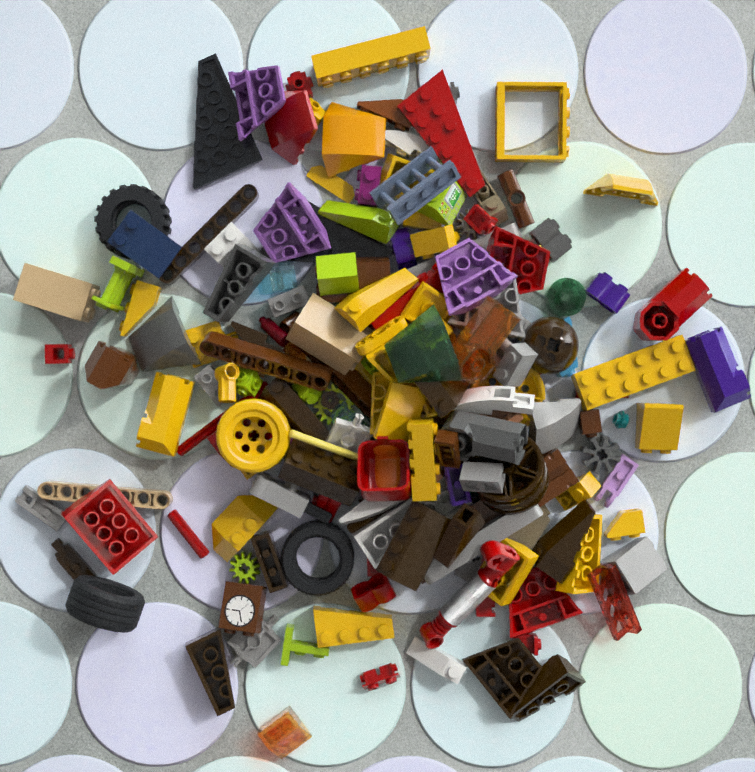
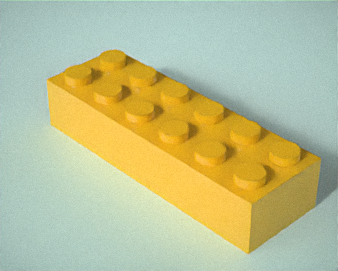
M423 26L311 55L318 87L329 88L334 86L333 83H348L352 81V78L356 77L364 79L370 77L371 73L378 72L383 74L389 72V69L394 67L402 69L410 63L422 64L429 59L431 47L426 28Z
M682 334L672 337L668 341L658 342L571 375V379L581 400L582 409L586 411L694 372L696 369Z

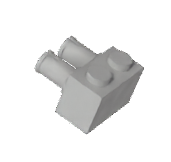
M499 335L496 338L495 344L505 352L503 358L495 350L489 352L486 357L487 361L496 368L493 376L503 386H521L538 354L526 343L512 344L505 335Z

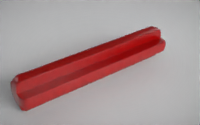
M176 509L171 511L167 517L200 559L207 556L209 550Z

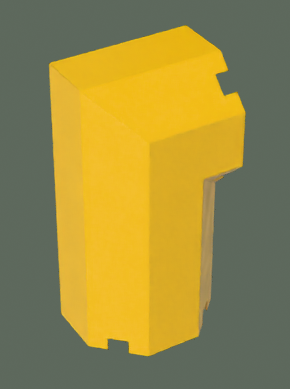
M156 372L145 414L148 415L147 418L142 417L136 439L140 442L136 443V447L172 457L176 456L195 381Z

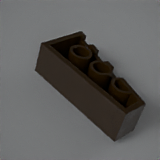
M217 627L186 642L185 648L218 717L234 709L235 701L221 628Z

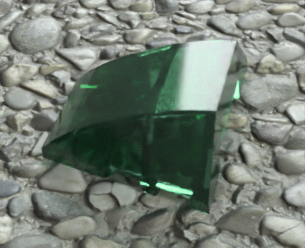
M434 304L384 344L398 383L462 380L458 359L444 322Z

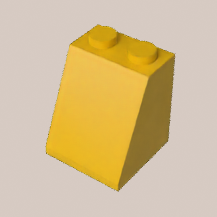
M636 403L635 448L641 449L640 453H652V450H660L661 454H671V450L677 451L684 405Z

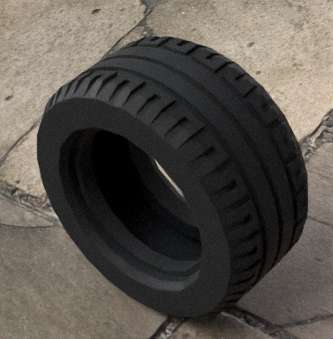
M320 520L305 522L296 527L287 537L281 552V568L285 578L290 582L289 584L298 591H301V593L309 594L310 596H325L340 589L349 579L354 566V548L349 536L338 525L334 523L326 524ZM315 537L325 538L332 542L338 550L340 558L335 571L328 576L320 578L311 577L304 573L299 567L296 557L300 545L306 540Z
M80 575L73 581L65 607L69 615L83 623L108 631L128 633L137 627L145 600L140 592L122 583L98 576Z

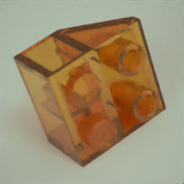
M290 705L262 725L257 734L266 747L280 759L286 757L312 737V734Z

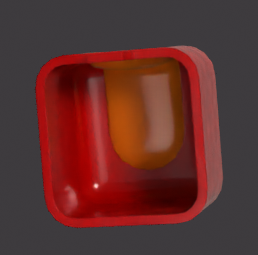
M377 436V440L364 441L359 445L357 484L365 500L370 502L404 501L412 495L411 451L406 441L400 439L389 440L388 436Z

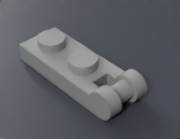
M25 485L22 489V494L18 495L14 501L58 532L66 521L61 515L63 510L49 500L42 499L32 487ZM29 496L33 498L31 503L27 502Z

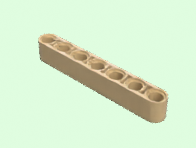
M50 480L41 483L38 486L37 492L42 499L75 502L84 496V488L92 491L99 484ZM46 485L52 488L51 495L45 492ZM117 486L121 492L128 493V501L133 507L165 509L173 502L172 494L166 490ZM65 487L71 489L70 496L64 494ZM141 493H145L148 496L147 503H143L140 500ZM160 495L167 497V504L163 505L159 502Z

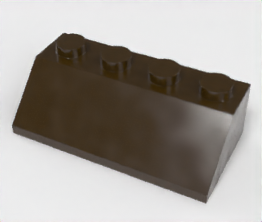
M412 501L376 571L417 592L434 560L433 556L451 519L423 503Z

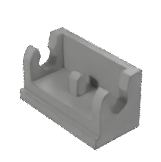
M463 462L459 478L463 491L503 493L505 481L503 463Z

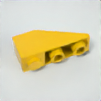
M136 280V284H132L130 290L132 297L125 306V313H127L125 321L122 320L119 331H121L120 336L127 337L157 306L162 290L161 287Z

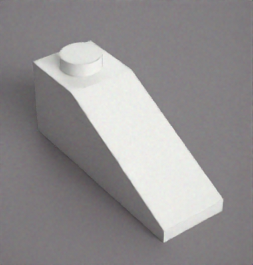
M414 636L406 651L408 655L456 684L459 683L467 668L462 660L439 648L428 649L424 640L417 636Z

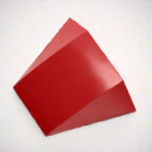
M307 90L284 91L286 99L284 106L264 123L271 149L292 165H297L298 156L304 153V146L310 143L318 130Z
M495 226L488 240V255L497 262L500 261L506 269L518 276L516 278L518 294L543 290L550 251Z
M538 567L532 568L512 602L509 603L510 638L526 635L564 622L583 612L567 593L555 591L556 580Z

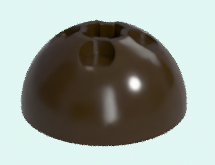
M542 317L535 320L526 328L525 338H521V343H526L538 354L531 368L545 375L558 374L568 369L576 360L579 352V340L576 331L568 322L557 317Z

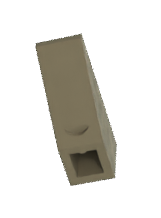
M480 170L485 186L476 192L473 198L491 217L498 219V222L495 224L498 226L509 220L507 210Z

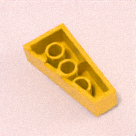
M321 606L313 607L318 648L395 638L391 614L342 610Z

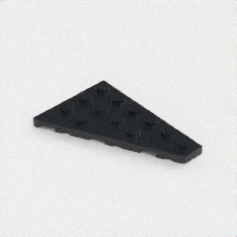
M216 53L198 61L194 174L192 184L194 190L263 161L251 133L242 141H239L236 123L240 121L237 100L232 89H230V84Z
M309 202L327 230L331 248L285 261L316 263V256L355 252L356 257H390L393 250L369 236L319 215L320 207ZM262 247L259 253L271 259L264 247Z

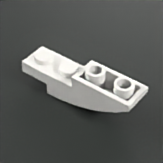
M385 130V146L389 147L390 145L395 148V152L403 158L405 156L410 158L413 152L416 153L415 156L417 157L429 148L420 136L402 131Z
M511 386L476 387L467 389L458 406L453 410L492 415L493 410L532 415L535 395L515 393V387Z

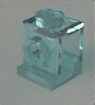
M343 401L331 412L332 422L334 424L336 418L352 422L357 413L353 409L349 410L347 402Z

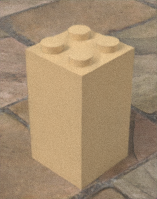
M24 262L13 300L89 323L90 319L94 318L96 312L94 308L96 301L91 298L93 295L100 297L101 290H99L100 286Z
M313 293L293 324L286 339L343 375H346L349 370L353 371L363 357L357 352L355 344L374 330L366 327L362 332H359L334 309V305Z

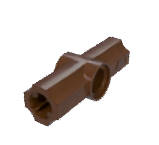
M513 169L497 175L506 197L507 205L512 211L518 228L522 229L535 223L525 200V194L519 186ZM512 195L520 197L521 201L519 204H514L511 201Z

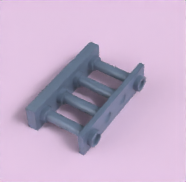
M430 146L369 192L378 208L384 204L388 205V212L394 222L399 225L460 179L461 176L452 161L449 160L443 165L439 164L440 160L433 147ZM433 168L435 170L428 177L424 176L430 169ZM416 180H418V181L420 182V183H418L416 186H414L412 189H410V188L408 187L409 185H411V184H412L413 182H415ZM400 192L404 193V195H402L396 201L392 199Z

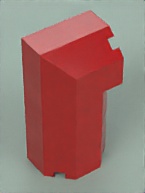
M687 267L683 268L635 313L632 330L642 341H668L679 330V327L713 296L712 293H707L710 290L709 287L696 273L690 275L688 273L690 269Z

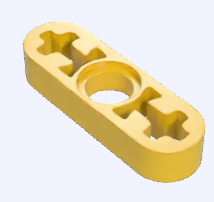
M404 316L393 318L355 344L357 352L360 356L370 353L408 327V323Z

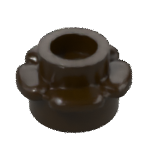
M326 391L321 396V405L329 410L335 409L336 405L340 402V398L337 397L335 391Z

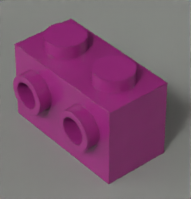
M362 165V170H358L357 181L360 182V188L355 190V200L358 201V205L377 208L369 192L380 185L381 167Z

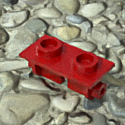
M396 663L380 666L381 674L377 675L376 669L363 672V675H360L362 683L365 682L366 684L362 685L365 690L372 691L378 689L380 684L386 683L389 685L397 682V678L401 676L399 673H395V671H398Z

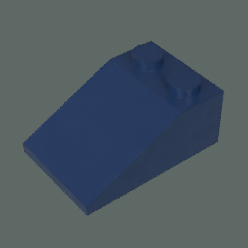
M132 210L128 212L107 241L159 279L182 248V246Z

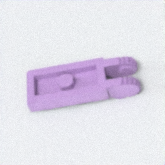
M621 454L620 463H615L613 466L614 470L607 475L594 500L599 501L606 490L610 491L611 494L604 502V506L608 508L616 496L620 495L639 465Z

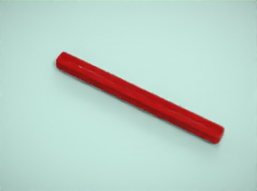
M266 381L262 383L255 397L247 395L246 397L241 398L239 401L254 398L259 399L263 389L265 388V386L268 385V383ZM225 411L179 445L177 453L180 456H184L217 430V425Z

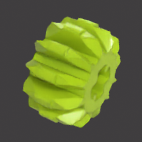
M241 551V557L235 554V560L230 561V564L235 567L229 568V572H235L232 576L233 579L237 576L240 577L238 583H241L243 578H245V583L249 584L250 578L255 581L257 579L255 574L260 575L261 573L257 569L260 567L259 563H255L258 560L257 556L252 559L251 551L248 553V556H246L245 551ZM243 563L250 567L247 571L244 568L241 569Z

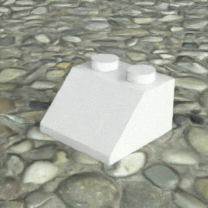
M232 222L204 248L223 268L235 244L247 245L260 252Z

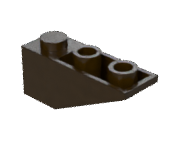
M466 503L461 506L452 517L433 556L435 560L449 569L485 524L480 512Z

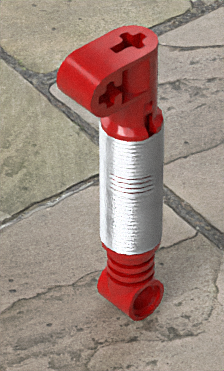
M494 540L487 541L480 547V552L487 565L477 570L441 607L438 616L432 622H427L420 627V634L428 649H435L442 645L444 642L443 637L452 628L460 625L498 586V581L520 560L519 554L512 547Z

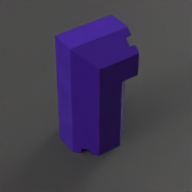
M722 326L713 328V331L701 332L685 340L696 369L695 374L709 408L714 413L751 398V394H747L751 389L746 375L742 369L737 370L736 368L739 365L736 362Z

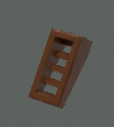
M438 430L434 443L440 465L460 469L457 432Z

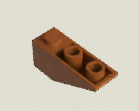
M403 99L357 102V109L385 118L386 124L389 122L395 125V129L402 132L405 130L410 131L412 125L397 108V105L404 101Z

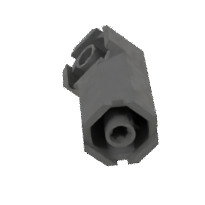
M460 410L452 411L441 430L457 432L460 461H467L471 456H479L519 465L525 454L523 445L527 444L528 426L525 424Z

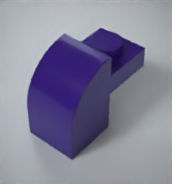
M405 227L396 230L390 241L398 270L412 268L417 265L408 229Z

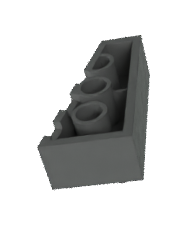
M235 244L203 313L217 322H229L275 266L276 262L247 245Z

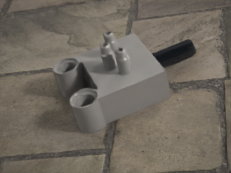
M266 472L257 474L248 491L255 497L298 518H301L303 512L326 524L332 518L330 512L310 503V495L297 489L298 485L288 481L283 482Z

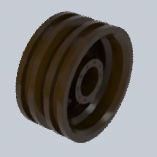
M528 437L527 444L523 445L525 454L519 465L479 456H471L469 462L503 463V474H505L503 493L477 492L483 504L494 512L505 515L526 512L542 500L548 489L549 471L539 446L530 437Z

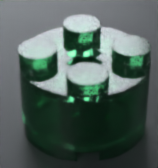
M558 279L551 283L545 291L546 307L557 317L575 315L582 310L585 304V288L575 279ZM563 294H564V295H567V294L569 295V298H567V301H566V300L563 301V300L561 299V298L563 297Z

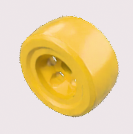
M256 398L245 399L229 407L222 415L216 431L217 446L224 460L233 468L247 473L264 472L272 469L285 457L291 441V437H289L290 426L283 412L274 404ZM244 419L251 421L250 426L246 427L243 425ZM260 419L266 422L264 427H259L258 421ZM253 430L259 433L256 441L251 440L252 437H249V433H253ZM237 431H241L243 433V437L241 439H237L235 437V433ZM267 432H270L273 437L271 440L265 439V434ZM244 444L249 445L250 450L248 452L242 450ZM263 445L265 448L264 452H258L257 446Z

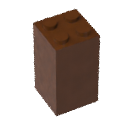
M389 256L356 257L359 290L390 275ZM315 267V275H316V278H317V267ZM318 283L316 286V295L329 303L341 302L349 294H352L342 293L320 296Z

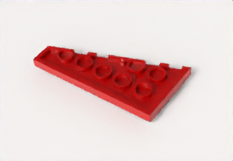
M442 69L397 105V108L428 147H433L442 164L449 160L454 163L461 176L456 182L470 198L483 188L485 183Z

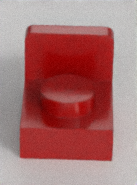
M474 204L464 217V220L478 234L484 235L490 234L498 222L496 217H491L478 204Z
M529 633L518 636L531 654L538 656V650H541L542 644L537 634Z

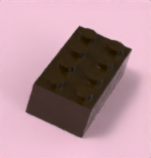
M292 439L278 478L350 507L359 493L357 461L297 439Z

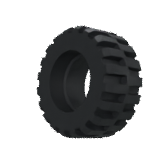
M130 184V186L120 185L119 189L113 188L109 191L110 194L108 196L104 195L101 200L103 202L101 206L97 205L96 211H98V215L94 216V222L97 223L95 231L100 236V242L115 255L131 260L107 242L117 229V218L120 212L127 206L135 204L144 207L151 216V225L166 236L168 234L171 235L172 229L170 224L172 223V217L169 215L170 210L168 206H166L160 196L145 186H138L137 184Z

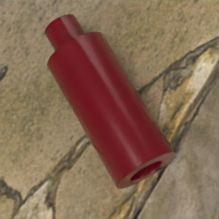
M262 316L259 319L261 329L281 347L286 346L290 342L286 339L288 334L271 318Z

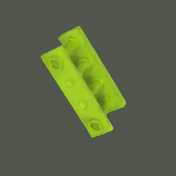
M112 255L109 263L114 265V272L102 296L93 295L91 299L97 301L95 305L104 310L109 308L117 313L119 310L125 312V307L120 304L132 279L136 278V275L142 277L145 270Z

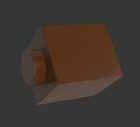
M599 409L580 411L579 430L580 434L586 435V438L596 437L597 433L602 432Z

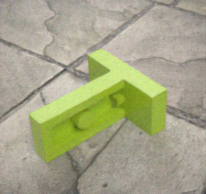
M287 623L280 665L288 666L291 651L301 656H304L306 653L313 654V657L316 658L329 656L330 646L318 648L315 642L294 640L295 624Z

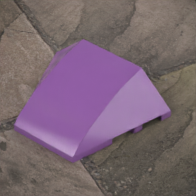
M278 65L260 67L257 70L251 71L245 69L242 72H228L230 89L235 91L240 121L236 123L239 141L246 138L284 106L286 99L280 66Z
M290 182L286 184L280 196L275 199L272 207L265 213L253 230L271 260L276 263L331 248L327 230L306 197Z
M470 238L435 256L449 316L464 314L500 294L518 277L514 272L511 273L500 261L497 262L488 255L486 250Z

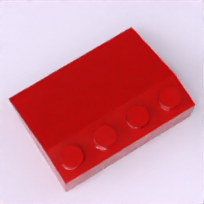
M108 479L75 501L61 513L64 519L113 575L158 538L157 534L111 479Z

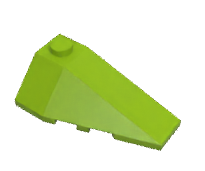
M327 200L318 211L319 215L384 244L389 242L402 224L397 225L390 213L381 208Z

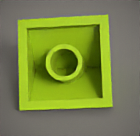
M355 252L316 256L320 296L352 293L359 290Z

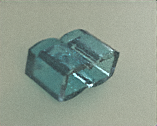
M285 262L278 264L277 268H272L258 285L259 294L267 295L297 288L294 265Z

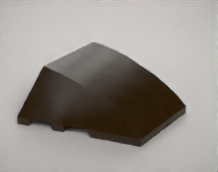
M518 637L462 659L510 720L517 706L522 702V698L527 690L532 686L543 668Z

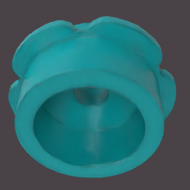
M624 411L615 413L612 419L617 429L626 428L629 422V415L624 413Z

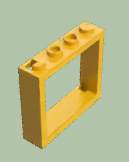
M497 81L495 86V162H565L566 157H569L570 151L569 146H566V138L570 136V127L567 126V119L570 117V107H567V100L570 99L567 82ZM505 92H558V155H505Z

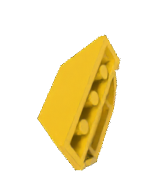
M238 495L211 524L213 550L228 563L273 515L278 507L254 495Z

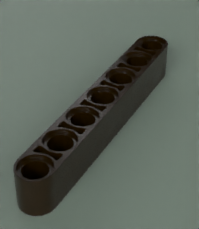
M246 184L238 190L182 246L179 253L165 270V272L168 270L172 272V278L166 281L163 273L159 280L168 285L174 284L206 252L204 248L230 222L234 224L257 202L259 193L255 186ZM250 189L255 192L254 196L250 199L245 198V192ZM234 203L241 204V209L238 212L231 211V206ZM223 216L226 217L227 223L224 226H219L218 219ZM207 230H212L213 237L209 240L205 239L204 233ZM195 243L199 244V251L192 253L191 246ZM180 257H185L186 264L183 267L177 265V260Z

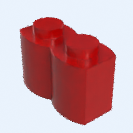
M381 573L351 588L353 598L362 612L371 611L379 604L387 603L397 596L389 578Z

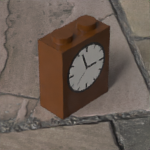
M226 581L218 628H224L225 633L236 634V630L243 631L242 635L254 637V633H261L268 587Z

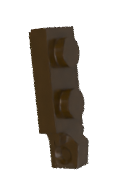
M60 538L51 543L52 547L57 551L54 554L57 557L56 560L73 580L80 575H97L69 543L65 545Z

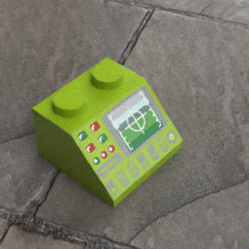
M454 182L420 208L418 212L444 226L451 225L467 195L458 183Z

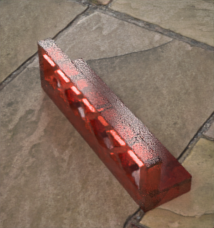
M601 563L587 576L613 639L619 641L626 633L638 634L642 631V628L617 566L615 564ZM599 573L601 576L600 585L595 578ZM604 589H606L608 593L606 601L603 597ZM611 605L614 607L613 617L610 614ZM618 621L622 627L619 632L616 629Z

